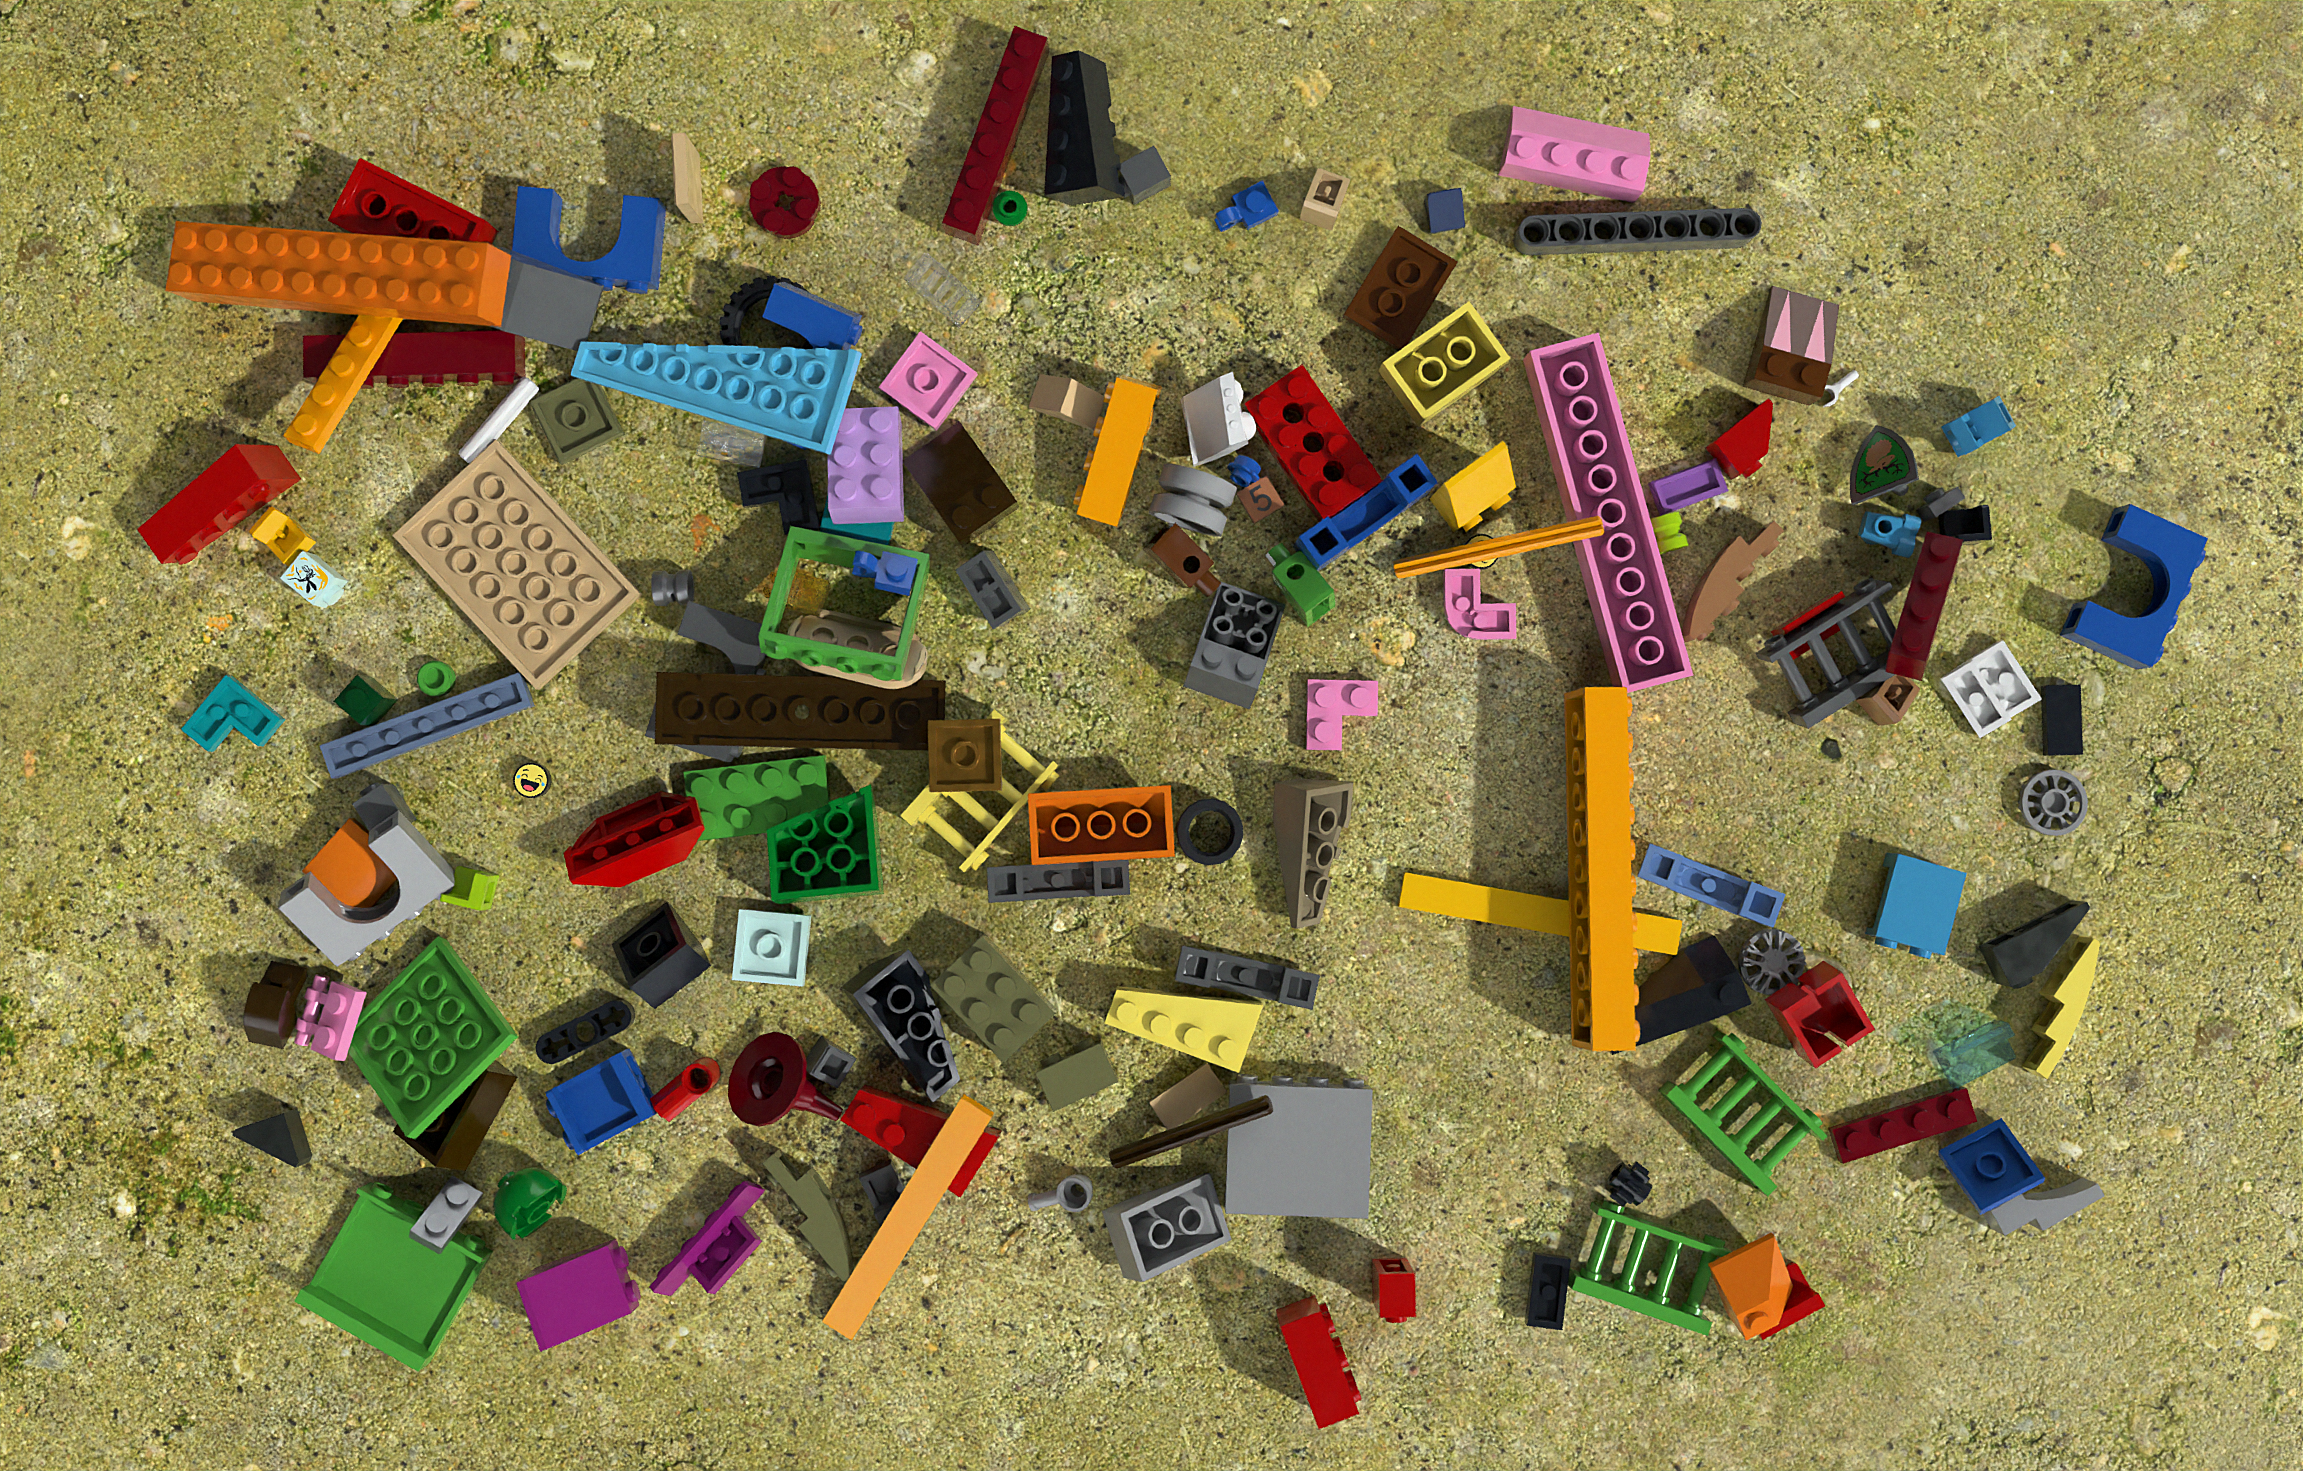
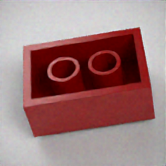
M1312 1295L1276 1309L1282 1334L1318 1429L1360 1414L1356 1402L1361 1401L1362 1398L1351 1369L1345 1372L1343 1370L1349 1364L1339 1337L1331 1338L1330 1334L1336 1332L1326 1302L1319 1305L1316 1296Z

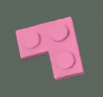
M1308 679L1306 750L1341 751L1342 716H1378V681Z

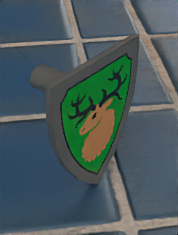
M1876 425L1863 441L1854 459L1850 473L1852 505L1889 491H1893L1897 496H1903L1909 490L1907 484L1919 480L1917 463L1912 449L1894 431Z

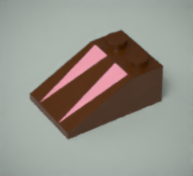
M1771 286L1742 387L1808 406L1822 399L1832 365L1839 305Z

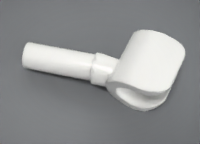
M1852 370L1833 385H1826L1825 390L1830 392L1831 400L1822 407H1829L1835 404L1839 397L1838 393L1859 377L1855 370Z

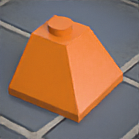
M1772 1232L1708 1263L1726 1313L1745 1340L1779 1324L1793 1284Z

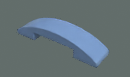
M1650 843L1637 874V877L1772 928L1775 925L1786 895L1690 860L1680 854Z

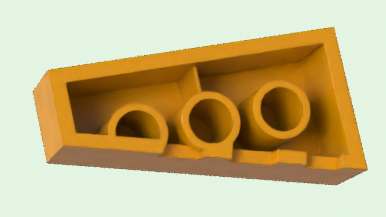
M1126 375L1116 377L1115 383L1109 381L1103 402L1109 404L1105 417H1098L1093 433L1094 437L1099 438L1095 451H1088L1083 470L1089 472L1085 485H1078L1073 504L1079 505L1077 515L1116 527L1120 524L1134 480L1133 472L1138 466L1143 451V439L1150 429L1154 416L1153 405L1155 399H1159L1162 386Z

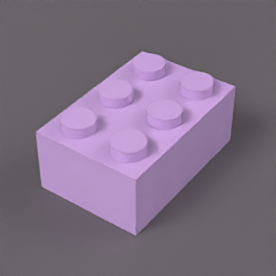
M898 406L845 408L831 455L827 454L828 510L833 524L903 522L902 422Z

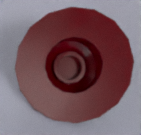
M779 1032L763 1034L746 1045L736 1059L729 1077L728 1099L732 1112L742 1122L757 1127L775 1123L789 1113L791 1109L807 1111L837 1121L842 1114L843 1108L821 1093L806 1079L807 1061L802 1046L788 1034Z

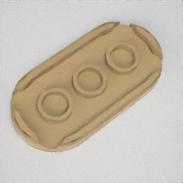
M831 610L811 611V615L804 618L801 615L795 619L789 627L788 635L895 656L902 627ZM914 633L902 681L895 679L883 681L870 674L860 672L848 674L841 672L835 667L825 665L813 667L804 664L800 660H793L808 670L881 688L898 689L910 686L922 677L926 670L928 654L925 645L923 646L919 641L920 638Z

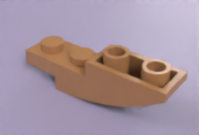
M1775 521L1764 525L1748 542L1740 535L1730 539L1711 561L1696 585L1688 604L1682 627V636L1685 642L1693 641L1696 638L1702 641L1714 630L1715 626L1712 622L1720 614L1725 617L1739 605L1740 601L1737 597L1744 589L1735 579L1738 582L1745 579L1755 569L1751 563L1760 554L1766 557L1780 544L1776 538L1784 530Z

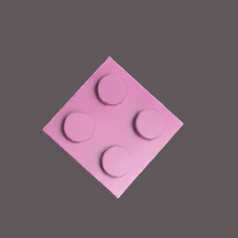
M920 331L881 383L879 389L937 431L978 374Z

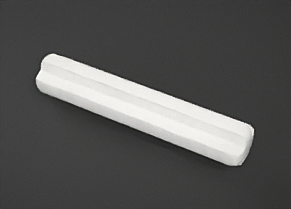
M522 377L459 450L461 458L470 464L492 442L497 440L529 403V400L536 395L539 390L538 386L529 378Z

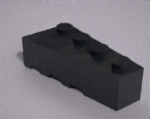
M1079 50L1052 56L1044 196L1070 206L1125 197L1124 185L1119 183L1117 172L1121 169L1120 157L1114 152L1112 138L1116 136L1115 123L1110 121L1108 110L1112 103L1106 63Z

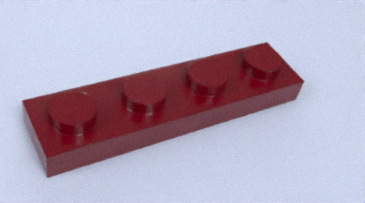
M1960 1086L1828 1127L1838 1162L1844 1164L1975 1123L1977 1118L1967 1088Z

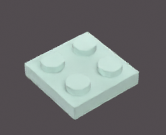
M739 909L732 980L803 987L805 985L812 915Z

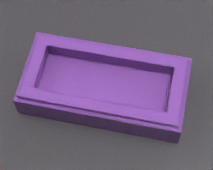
M1716 458L1648 483L1660 516L1728 491Z

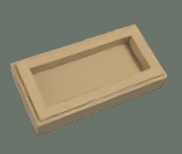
M1206 1062L1149 1100V1103L1166 1129L1169 1130L1177 1127L1226 1094L1227 1090L1209 1063Z

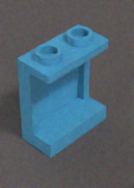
M1886 853L1883 867L1889 868L1874 926L1873 928L1867 927L1865 934L1876 937L1874 944L1896 949L1897 944L1909 946L1908 953L1930 959L1932 953L1945 955L1967 873L1902 854Z

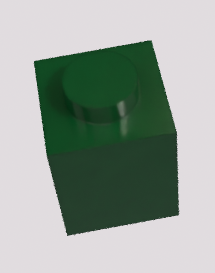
M358 674L334 700L340 708L360 725L369 726L377 725L398 701L395 696L373 677Z

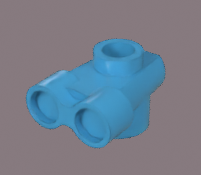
M1866 511L1862 517L1858 536L1867 544H1881L1891 548L1892 554L1910 558L1915 548V538L1920 529L1921 518L1905 513L1901 517ZM1879 523L1883 526L1884 533L1879 531Z

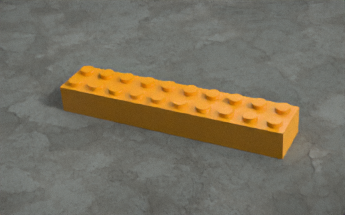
M1583 687L1564 693L1572 1046L1590 1051H1636L1635 1042H1638L1640 1037L1639 1023L1635 1020V1005L1639 1001V990L1637 984H1634V969L1638 966V953L1636 948L1633 947V933L1637 930V916L1632 911V897L1636 894V879L1634 875H1631V861L1635 858L1636 848L1630 833V825L1634 823L1635 810L1633 804L1630 803L1629 790L1634 784L1633 769L1629 767V753H1631L1633 748V736L1631 732H1628V717L1632 713V700L1630 696H1627V687Z

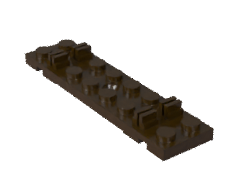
M656 672L655 745L929 751L928 721L945 720L946 680H918L904 688L887 689L840 677ZM804 705L809 709L807 718L799 719L795 715L797 706Z

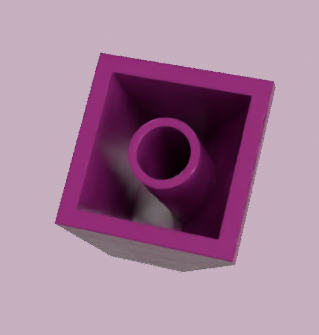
M617 1239L536 1267L516 1282L540 1352L631 1314L639 1306L640 1290L636 1281L630 1279L626 1268L629 1265L628 1256L624 1247H619Z

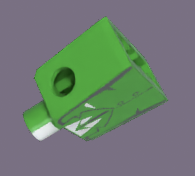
M1280 543L1266 554L1267 559L1274 566L1272 576L1275 585L1307 627L1336 607L1334 590L1302 551H1297L1291 555L1283 543ZM1294 576H1300V577H1301L1300 579H1297V580H1292V579H1291V578L1294 577Z

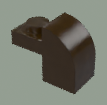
M271 961L260 983L253 982L246 1000L243 1017L244 1030L249 1042L284 1049L296 1025L297 1015L293 1004L308 977L306 968Z

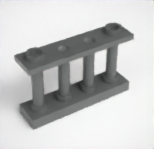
M1873 578L1861 581L1854 586V592L1789 633L1771 637L1764 643L1765 647L1755 653L1760 660L1770 663L1777 660L1798 699L1797 706L1788 711L1794 724L1809 729L1895 675L1885 671L1896 628L1879 596L1893 588L1890 582ZM1867 605L1888 644L1886 651L1877 657H1871L1849 616ZM1836 623L1858 662L1856 665L1857 669L1848 675L1840 674L1819 635ZM1805 642L1809 645L1828 680L1827 688L1817 694H1811L1789 653Z

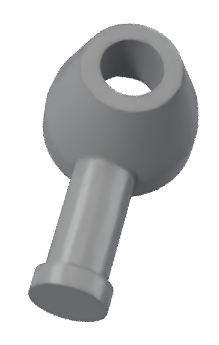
M1070 1175L1060 1182L1056 1190L1029 1194V1208L1031 1211H1038L1043 1207L1060 1204L1071 1212L1082 1211L1092 1200V1181L1085 1175ZM1075 1184L1081 1185L1084 1192L1078 1191Z

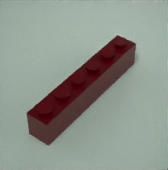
M1014 26L942 221L945 234L979 246L993 207V202L998 194L1049 55L1048 37Z
M505 331L394 333L360 389L374 388V383H387V386L392 388L409 387V382H422V385L426 387L444 386V381H457V385L478 386L479 381L492 380V384L513 385L514 380H520L525 376V338ZM346 334L303 336V378L316 384Z

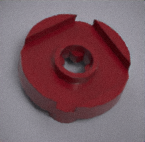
M780 166L769 169L753 181L750 186V211L759 227L765 232L776 235L778 238L792 239L807 233L814 225V220L821 208L820 195L812 179L798 167ZM785 194L787 197H794V201L790 203L791 209L788 211H784L782 206L776 207L779 197Z

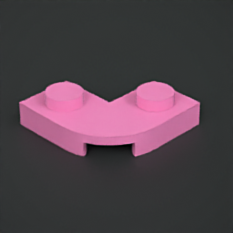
M1480 569L1443 570L1444 613L1448 623L1457 633L1474 640L1516 639V603L1481 604Z

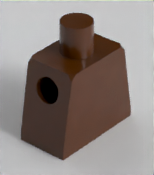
M1176 523L1165 524L1143 547V550L1183 588H1191L1194 585L1207 598L1221 584L1208 570L1214 564L1212 559ZM1187 557L1193 563L1191 570L1188 572L1183 568V562Z

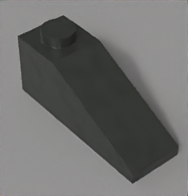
M2069 901L1978 946L1996 983L2012 987L2013 989L2022 988L2032 983V977L2044 971L2089 911L2090 906L2088 902Z

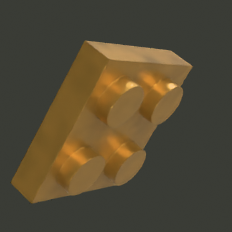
M1001 719L928 721L929 792L1002 791Z

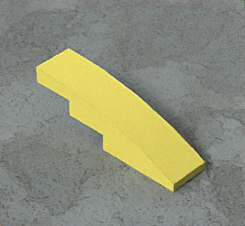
M2079 936L2039 992L2050 1002L2030 1029L2040 1036L2041 1039L2021 1066L2035 1076L2048 1079L2066 1050L2083 1014L2094 979L2100 942L2095 938Z

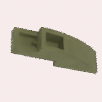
M778 1149L762 1163L766 1167L764 1170L766 1177L776 1187L782 1186L789 1195L787 1197L789 1204L797 1213H804L807 1216L797 1227L801 1231L799 1237L804 1245L811 1251L817 1250L824 1259L822 1261L824 1268L832 1277L836 1278L838 1276L843 1282L846 1281L854 1270L852 1249L843 1216L833 1195L813 1166L801 1175L783 1152Z

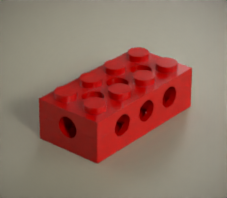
M359 158L327 220L345 233L445 240L449 237L448 240L489 243L490 245L493 244L499 232L486 220L362 158ZM417 222L415 228H413V229L411 230V227L413 226V224H415V223Z
M1303 364L1244 403L1242 412H1247L1253 416L1257 434L1318 522L1327 516L1330 519L1383 481ZM1288 410L1296 411L1300 415L1301 421L1294 424L1289 423L1284 419L1283 413ZM1314 439L1320 444L1321 450L1315 453L1309 452L1304 448L1303 441ZM1328 467L1335 468L1340 473V480L1336 482L1328 481L1323 475V469Z

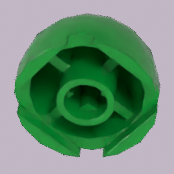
M529 1167L521 1169L516 1173L511 1171L503 1176L498 1183L499 1189L495 1194L493 1202L494 1215L502 1230L511 1239L515 1240L516 1234L521 1239L537 1231L552 1217L551 1214L546 1212L555 1200L560 1205L563 1203L567 1194L566 1185L557 1176L541 1168Z

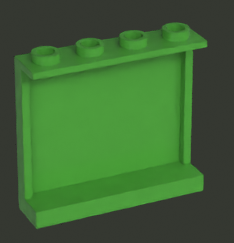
M370 1182L356 1191L360 1195L312 1281L300 1290L294 1302L419 1372L433 1359L493 1251L485 1247L486 1243L481 1238L471 1234L464 1235L457 1231L439 1255L409 1238L410 1230L424 1213V1207L413 1200L406 1199L404 1201L393 1195V1189L383 1183Z

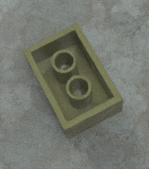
M983 934L930 985L1003 1063L1057 1012V1009L986 934Z

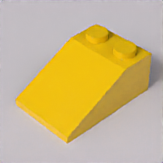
M1502 441L1443 483L1431 496V502L1453 532L1461 527L1466 532L1483 520L1480 516L1483 511L1491 506L1495 512L1512 500L1508 493L1516 488L1506 444Z

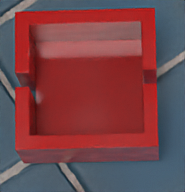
M1825 961L1820 962L1797 978L1800 982L1799 985L1796 986L1790 982L1764 999L1797 1055L1815 1069L1842 1052L1838 1044L1824 1035L1828 1031L1833 1037L1849 1047L1875 1030L1843 973Z

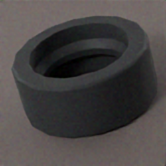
M1213 798L1198 800L1189 805L1179 817L1176 828L1177 840L1184 854L1194 862L1204 865L1221 864L1232 858L1240 848L1244 835L1242 820L1236 810L1226 802ZM1204 811L1220 813L1227 819L1230 825L1231 834L1229 841L1224 848L1217 852L1207 853L1200 851L1193 845L1189 837L1191 821L1196 815Z

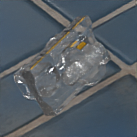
M703 420L696 455L760 468L766 435L736 426Z

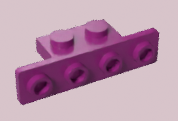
M743 1181L735 1186L722 1206L706 1218L704 1226L696 1235L688 1239L681 1246L679 1254L671 1263L660 1269L657 1273V1278L649 1286L653 1293L667 1296L673 1295L692 1273L707 1293L716 1294L762 1242L760 1237L742 1217L764 1193L765 1190L761 1185Z

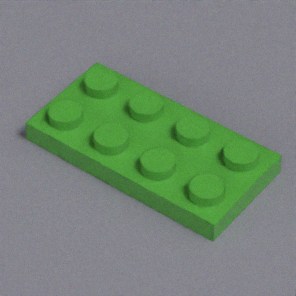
M826 755L684 772L686 797L691 796L697 799L705 826L698 841L767 833L766 830L805 812L809 813L831 802Z

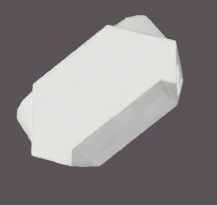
M1233 372L1212 380L1183 396L1181 399L1193 467L1222 458L1249 444L1248 440L1256 432L1253 416L1241 410L1240 403L1243 399V390L1240 383L1234 379Z

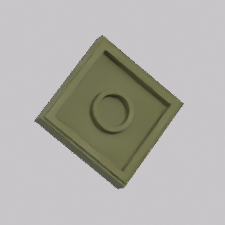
M574 378L529 400L561 465L625 435L601 385Z

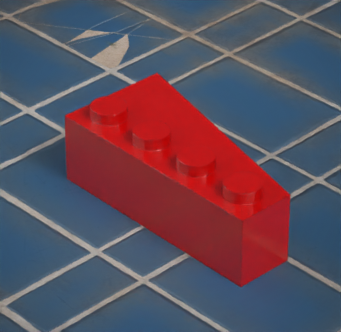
M235 444L137 530L161 564L178 563L183 565L195 559L200 550L300 481L301 478L278 445Z

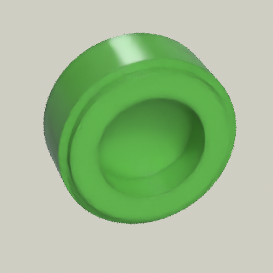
M430 661L425 663L418 671L417 683L425 694L444 696L451 692L455 686V672L447 663Z

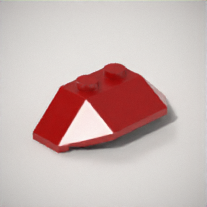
M660 791L596 818L579 836L575 844L569 846L563 853L569 881L575 885L623 887L686 860L705 829L697 799L691 796L685 797L679 794Z

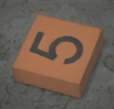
M1267 475L1236 493L1253 524L1285 506Z

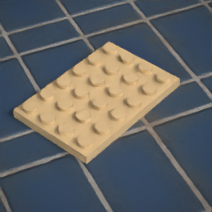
M498 440L492 442L392 535L537 690H540L642 595L635 585Z

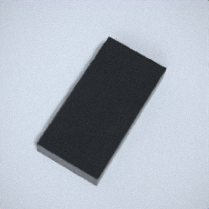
M2081 685L2041 686L2043 756L2083 755Z

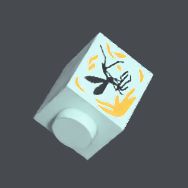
M305 551L300 553L280 577V579L312 605L323 608L335 604L344 593L342 588L348 582L320 557Z

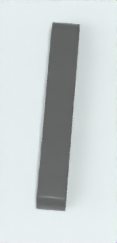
M1748 208L1528 216L1522 221L1514 234L1513 243L1518 252L1529 256L1736 249L1744 247L1758 235L1762 222L1758 213ZM1735 222H1741L1747 227V235L1737 232L1734 225ZM1700 223L1708 224L1712 228L1713 236L1704 235L1700 231ZM1634 225L1641 228L1644 235L1643 238L1633 237L1629 231V226ZM1664 225H1673L1678 231V237L1667 235ZM1594 227L1606 229L1609 239L1602 240L1598 238L1594 233ZM1568 228L1571 230L1574 240L1566 241L1562 239L1559 229ZM1533 229L1539 235V241L1530 242L1524 236V230Z

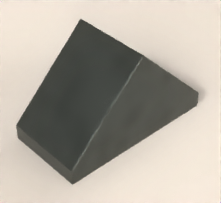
M298 1108L237 1128L232 1135L295 1168L310 1162L312 1158V1152Z

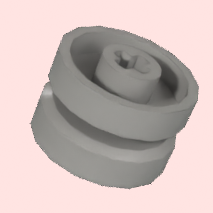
M1164 464L1159 484L1170 493L1154 494L1149 514L1164 522L1176 523L1180 528L1221 537L1227 517L1216 508L1231 507L1237 487L1224 479L1200 470L1181 465Z

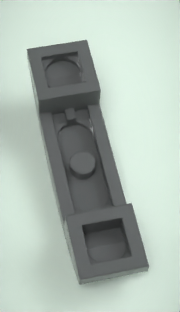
M1127 859L987 867L988 903L1130 895L1129 861Z
M1182 945L1174 980L1313 1010L1320 975L1264 961Z

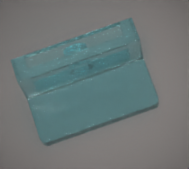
M1994 1019L1937 1048L1933 1053L1950 1086L1959 1088L2014 1060L2016 1055L2008 1039L2015 1036L2008 1022Z

